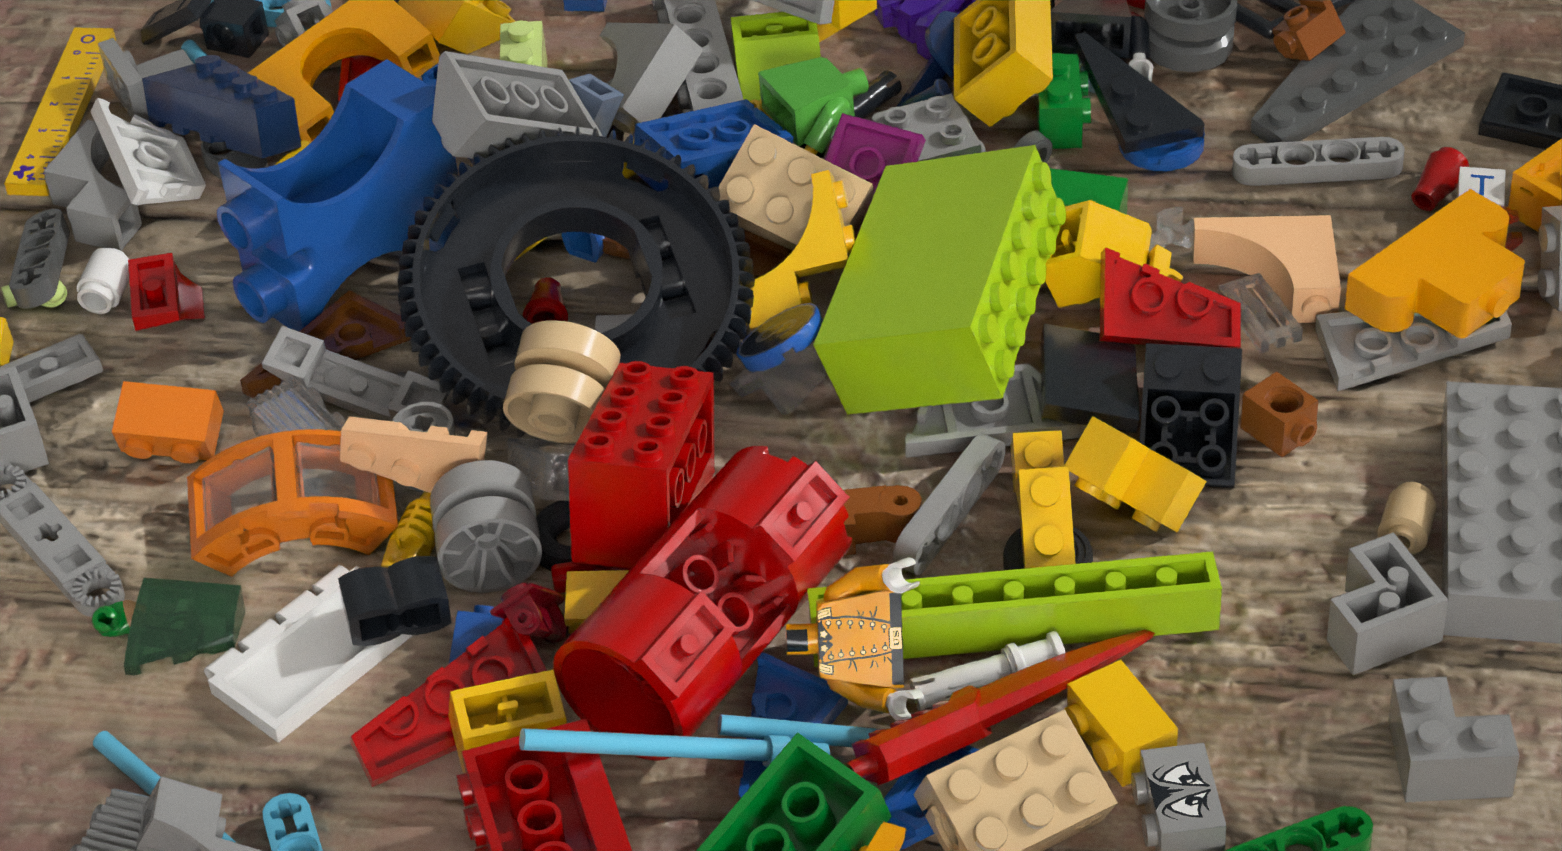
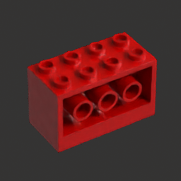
M642 361L618 364L568 458L572 562L631 569L711 481L715 473L714 379L712 372L698 371L689 366L676 368L655 367Z
M587 718L547 728V730L591 732ZM519 736L462 751L466 773L456 775L464 807L472 805L470 808L463 809L470 840H474L476 847L483 846L475 849V851H632L599 754L521 750Z

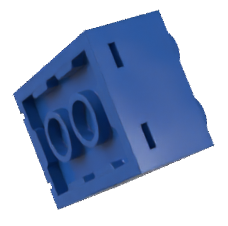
M745 99L635 124L634 145L641 146L648 139L650 151L657 152L664 146L666 149V159L670 160L676 155H680L681 168L684 169L694 164L696 170L695 179L702 175H707L709 181L708 189L719 187L754 124L793 143V136L786 130H783L780 125L757 107L754 108V105ZM635 172L657 192L668 188V181L664 178L659 183L643 174Z

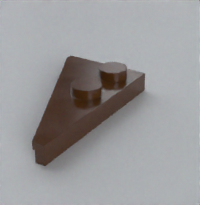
M350 290L299 331L324 340L326 350L354 360L402 344L411 339V337L405 336V322H401L400 315ZM262 363L240 380L243 394L250 398L289 385V383L264 369Z

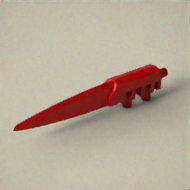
M1140 630L1117 636L1039 662L980 688L971 685L953 692L948 701H940L933 704L932 710L915 712L911 714L912 719L897 720L890 724V729L875 730L868 734V739L853 743L852 747L856 758L844 763V765L865 780L877 783L878 786L987 737L992 734L990 726L1067 688V683L1113 663L1152 639L1155 633L1148 630Z

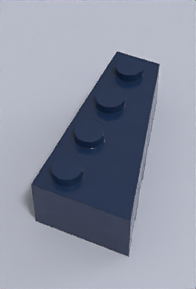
M217 55L201 56L195 59V64L142 78L149 121L159 128L165 127V124H172L173 133L180 135L189 134V130L199 132L201 141L208 143L226 142V148L260 158H266L301 147L294 98L278 90L276 87L263 82L256 76L239 69L238 66L228 63Z

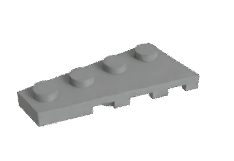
M1349 311L1316 315L1315 330L1337 392L1510 338L1512 327L1507 311L1498 318H1492L1468 337L1462 339L1457 338L1418 313H1414V320L1409 328L1393 333L1376 329Z

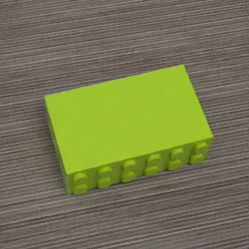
M1035 145L885 166L813 344L847 415L920 406L1003 399L1009 378H1012L1014 375L1015 360L1019 348L1025 342V331L1030 316L1034 314L1036 309V298L1040 286L1046 280L1047 259H1050L1051 254L1055 253L1056 239L1061 225L1066 220L1064 202L1061 198H1057L1051 184L1050 168L1046 162H1042Z

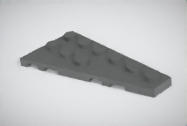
M1354 0L1339 16L1346 33L1310 61L1301 60L1252 117L1251 132L1267 143L1301 141L1464 46L1465 32L1413 0Z

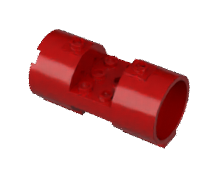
M750 446L736 452L557 650L553 662L554 675L559 689L569 706L580 719L587 718L589 727L594 732L691 737L808 599L807 588H817L848 552L852 538L847 536L844 525L845 520L849 517L844 504L850 497L817 461L807 465L797 457L792 456L787 462L769 455L768 447ZM635 756L638 758L652 761H661L672 758L657 756Z

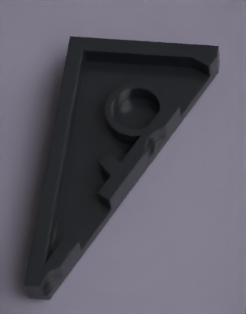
M1087 33L1075 34L1074 48L1085 71L1088 72V78L1124 154L1203 136L1205 124L1202 119Z

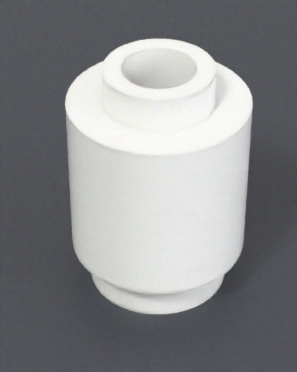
M99 248L92 253L77 284V300L84 309L96 314H105L119 304L129 282V258L122 251L115 248Z

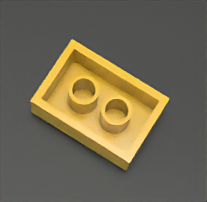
M976 0L954 17V100L989 127L993 126L1003 117L1012 115L1020 104L1033 94H1038L1045 90L1053 80L1050 0Z

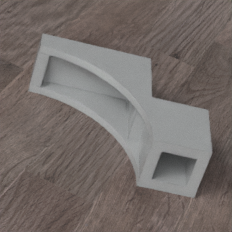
M87 119L54 160L48 164L44 170L45 182L48 185L52 203L67 207V216L76 242L102 248H115L122 251L142 226L138 206L131 204L125 189L114 185L101 175L102 169L110 155L95 121Z
M161 776L143 807L136 849L139 851H262L222 839L226 826V818L219 816L222 794Z

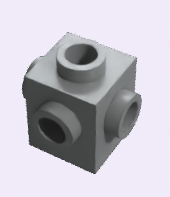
M291 0L282 5L284 12L274 20L277 25L275 33L282 47L286 46L305 32L303 26L307 30L331 14L333 12L332 8L325 0Z

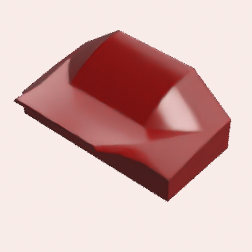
M172 252L128 260L131 312L135 331L181 320L205 318L202 287L189 280L180 272L175 264Z

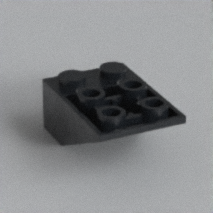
M1146 343L1140 443L1207 481L1204 486L1235 488L1242 348Z

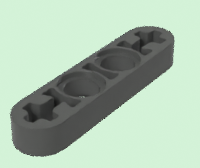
M59 209L39 212L29 218L24 225L9 283L16 303L22 309L34 308L46 303L54 297L57 291L70 235V229L62 211Z

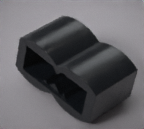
M410 557L398 561L388 568H359L338 578L342 605L353 645L371 646L382 644L397 638L401 634H427L438 631L452 623L449 600L436 557Z

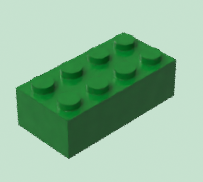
M797 732L696 851H858L861 847L869 845L883 822H888L892 816L881 791Z

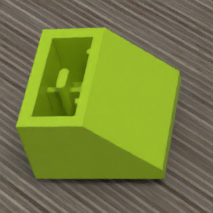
M786 12L730 17L735 71L744 100L760 101L758 72L821 57L817 24Z

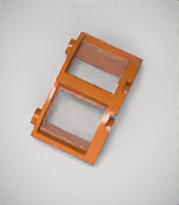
M322 429L292 430L246 440L211 457L187 477L191 559L233 577L239 570L256 559L279 551L280 543L297 539L310 538L312 545L344 547L370 555L398 527L393 480L369 471L358 470L349 464L341 462V431Z

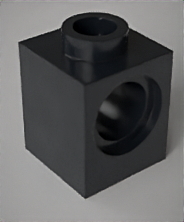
M213 0L200 17V28L203 31L208 50L250 58L269 35L263 3L260 1Z

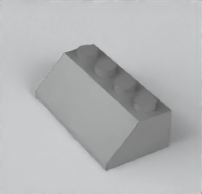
M444 51L439 56L432 122L442 137L441 142L444 148L452 156L473 159L474 154L478 153L483 158L489 157L488 148L490 145L501 151L505 149L506 138L514 145L522 143L523 133L527 135L530 141L539 139L541 129L546 137L556 136L559 127L564 135H574L577 126L580 128L581 135L591 136L595 127L598 129L563 70ZM598 129L599 137H603L600 130Z

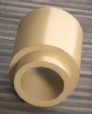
M1406 482L1389 494L1378 528V538L1394 532L1411 554L1422 551L1427 544L1437 511L1436 502L1431 490L1417 482Z

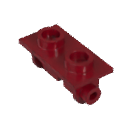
M521 583L510 588L501 596L502 602L490 610L493 616L503 619L508 617L513 628L518 633L542 637L550 643L562 641L569 629V626L565 625L564 615L559 608V605L565 602L566 595L533 583Z

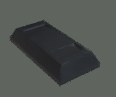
M177 0L155 11L141 29L142 43L149 45L197 21L212 0Z

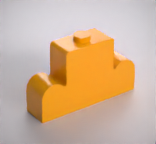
M1469 189L1350 272L1347 280L1345 309L1374 328L1384 332H1400L1409 328L1413 323L1414 313H1418L1457 338L1468 337L1492 318H1498L1503 315L1508 307L1520 298L1525 260L1505 248L1509 223L1507 211L1491 200Z

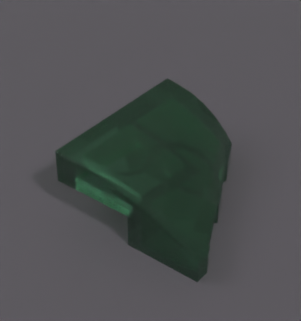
M144 577L136 601L124 660L125 675L134 676L141 674L140 665L168 657L172 658L173 665L190 661L199 654H217L228 651L230 648H235L246 613L241 585Z

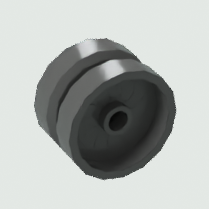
M1145 0L1144 17L1149 25L1150 39L1149 58L1160 66L1184 72L1210 70L1224 63L1231 55L1233 49L1237 0Z

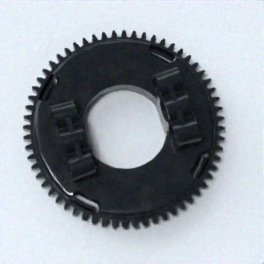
M578 126L575 129L574 135H564L559 127L556 136L546 137L541 129L539 139L531 141L523 133L522 143L514 145L506 138L504 150L499 151L493 145H490L488 148L489 157L483 158L478 153H475L473 156V167L460 162L459 177L452 173H447L445 179L446 187L439 184L435 185L433 191L434 198H424V211H416L415 225L408 227V239L403 241V255L400 256V272H398L397 277L399 306H401V322H405V336L411 337L410 345L412 352H419L418 361L420 367L428 366V378L430 380L440 378L439 386L442 393L453 389L452 398L455 405L467 399V414L469 415L482 408L484 424H488L495 416L499 417V427L502 432L511 424L504 414L503 404L511 375L516 371L514 363L523 331L532 325L517 312L505 276L511 264L526 248L546 237L567 232L593 233L612 239L628 249L633 264V272L636 279L640 278L645 300L629 319L619 326L601 333L617 346L620 352L619 363L642 361L650 366L665 368L689 366L698 371L712 372L713 379L721 382L723 380V367L731 369L733 366V354H737V348L741 346L740 340L745 339L747 336V324L751 322V307H753L754 302L753 290L750 288L754 287L755 279L749 243L745 242L744 228L738 227V215L730 213L729 200H720L719 187L708 189L709 181L707 175H702L695 179L696 170L694 164L682 169L680 155H676L668 160L666 159V149L664 146L657 152L650 151L648 139L641 146L633 144L632 134L625 141L616 140V132L614 130L609 138L599 137L598 129L595 127L592 135L586 136L581 135ZM624 162L627 163V169L643 174L661 183L663 178L668 181V188L657 192L641 183L625 178L622 174ZM455 215L459 218L460 222L451 232L443 249L431 251L429 238L437 242L452 217ZM716 333L707 349L702 353L711 334ZM517 428V437L522 438L526 432ZM535 437L536 442L541 441L540 438Z

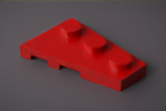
M1107 247L1101 252L1100 341L1141 345L1150 343L1224 348L1241 347L1240 302L1191 282L1184 284L1160 274V269L1145 263L1140 266L1119 257L1121 254Z

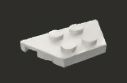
M100 98L96 99L90 112L131 204L142 205L200 199L206 184L183 137L166 129L159 128L150 121L135 114L131 122L125 121L111 114L108 108L110 102Z

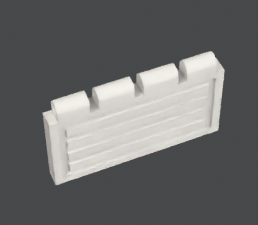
M338 565L312 585L316 595L308 590L304 591L275 614L279 624L272 619H268L238 642L242 653L235 648H230L205 667L204 673L209 679L208 683L211 694L279 743L413 635L401 634L393 640L377 645H353L342 605L338 578L360 567L355 566L349 571L343 566Z

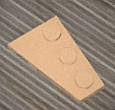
M348 417L341 429L340 461L358 470L369 471L395 480L401 485L412 486L431 493L436 482L449 470L468 462L485 460L487 432L471 430L468 437L449 435L447 427L430 426L427 432L408 430L401 422Z

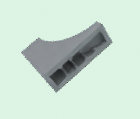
M608 22L599 36L617 51L618 56L616 72L611 87L624 94L612 124L621 131L632 134L635 131V124L662 117L703 51L676 24Z

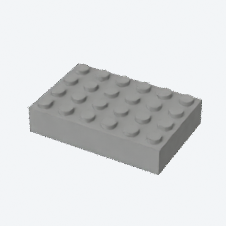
M1447 381L1441 422L1442 593L1448 599L1443 635L1562 644V388Z

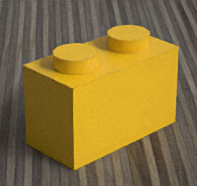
M1122 660L1067 683V707L1064 708L1078 734L1092 748L1093 756L1099 767L1103 771H1110L1122 787L1132 783V773L1140 772L1141 750L1177 746V726Z

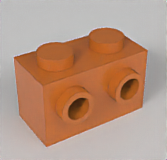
M123 381L112 434L121 452H125L131 457L148 459L152 455L171 457L182 463H196L198 460H209L215 455L224 410L216 390Z

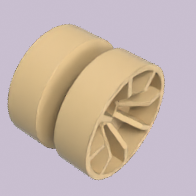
M542 321L528 326L521 336L514 363L516 371L511 375L504 400L503 411L505 416L517 428L537 438L557 443L576 444L620 362V352L617 346L600 332L572 322Z

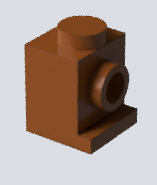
M1299 0L1301 6L1292 8L1285 13L1284 20L1272 29L1274 44L1284 58L1310 61L1346 33L1331 0Z

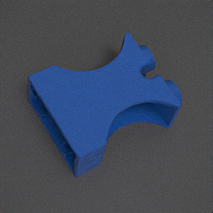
M386 59L345 85L340 102L327 125L307 147L295 156L266 168L241 167L227 159L218 162L227 202L217 209V219L226 238L238 250L243 272L234 277L233 288L239 302L253 319L260 323H265L271 318H275L287 328L299 332L322 313L334 292L355 270L378 256L402 251L403 241L408 239V227L415 225L416 211H424V198H434L433 191L435 185L439 184L446 187L445 179L447 173H452L459 177L456 157L452 156L444 148L441 142L442 137L432 122L436 89ZM455 215L452 217L437 242L429 238L431 251L443 249L451 232L460 222L459 218Z

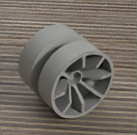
M479 460L468 462L449 470L436 482L430 495V506L440 572L447 581L463 590L489 593L514 587L532 575L540 563L542 547L531 483L522 471L504 462Z

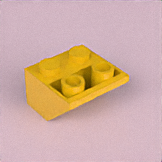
M399 0L398 2L403 9L432 33L433 38L437 42L464 54L472 53L499 41L501 24L515 22L509 15L511 8L500 0Z
M1091 200L1066 206V220L1060 227L1056 239L1055 253L1051 254L1050 259H1047L1045 282L1058 308L1073 304H1085L1093 299L1100 298L1101 252L1105 247L1121 253L1119 257L1140 266L1144 263L1147 264L1152 233L1149 223Z
M553 670L450 691L448 716L463 773H466L462 757V751L520 736L522 728L547 729L567 723Z

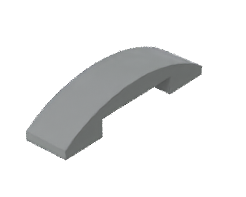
M284 326L280 328L262 361L264 369L298 389L343 409L377 420L393 421V418L401 409L419 402H434L444 405L451 392L442 393L439 381L430 380L428 377L407 371L405 377L331 352L326 350L324 340Z

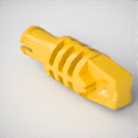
M423 491L419 498L407 505L398 522V527L393 531L389 539L381 567L388 568L392 564L410 557L430 556L435 547V532L430 506L431 493Z

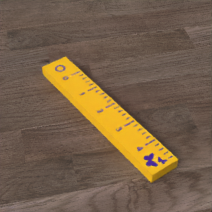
M74 27L4 182L7 195L49 196L50 192L45 182L44 170L77 132L104 69L98 43L114 38L116 41L113 28Z

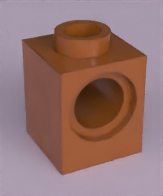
M1276 371L1243 393L1240 428L1280 457H1284L1298 446H1304L1309 443L1316 434L1319 400Z

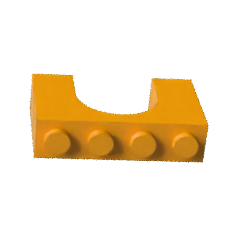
M349 0L248 73L294 98L301 142L303 140L312 142L334 114L331 104L313 89L315 80L329 65L346 57L365 55L378 58L381 61L388 59L418 78L438 64L440 54L432 33L394 0Z

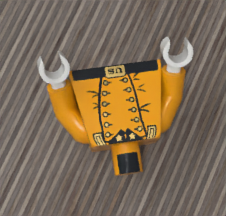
M910 557L889 565L881 564L852 569L826 588L824 598L816 600V623L786 624L787 655L818 654L819 677L826 679L830 690L860 707L888 713L895 720L912 719L911 714L906 708L908 698H924L923 693L918 689L900 691L895 689L904 688L901 593L920 585V581L909 583L902 576V568L916 564L915 560Z

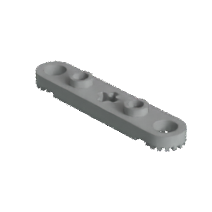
M11 464L8 467L0 465V486L13 484L11 486L12 491L6 489L7 493L4 494L3 490L0 492V523L77 610L83 615L92 617L94 611L100 606H109L116 602L124 601L125 593L119 575L115 574L106 564V560L36 483H33L25 475L24 471L20 470V467L16 466L14 468ZM50 536L51 538L56 539V540L50 542L48 539H44V538ZM96 589H110V591L106 592L107 596L101 595V599L98 596H95V600H93L92 596L87 597L89 593Z

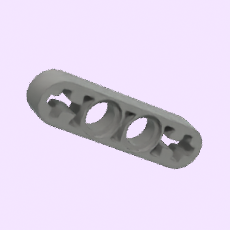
M1390 137L1247 144L1240 146L1234 151L1232 175L1239 183L1249 186L1388 179L1399 175L1403 170L1405 148L1401 142ZM1338 157L1345 158L1350 161L1340 163L1331 161L1330 159ZM1301 160L1306 162V164L1292 165L1286 161Z
M982 433L978 434L971 441L901 532L894 547L893 563L910 557L915 560L916 564L902 568L903 570L915 575H920L925 571L998 474L1005 456L1006 448L1003 441Z

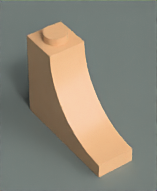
M1331 215L1194 218L1193 264L1227 267L1260 280L1281 298L1288 310L1291 323H1316V315L1339 312L1341 285Z

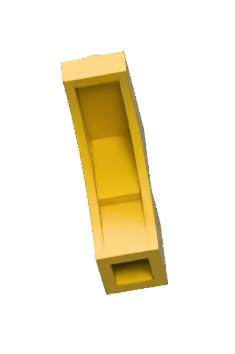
M829 170L811 174L813 185L812 209L805 232L797 246L776 268L755 279L754 287L750 288L753 290L754 295L753 307H751V322L749 324L752 331L786 309L800 304H814L808 281L801 283L800 277L843 268L847 263L856 237L853 226H844L841 209L848 207L843 181L835 182Z
M1062 430L1013 433L1010 444L1013 492H1016L1024 569L1075 564L1069 467H1063Z

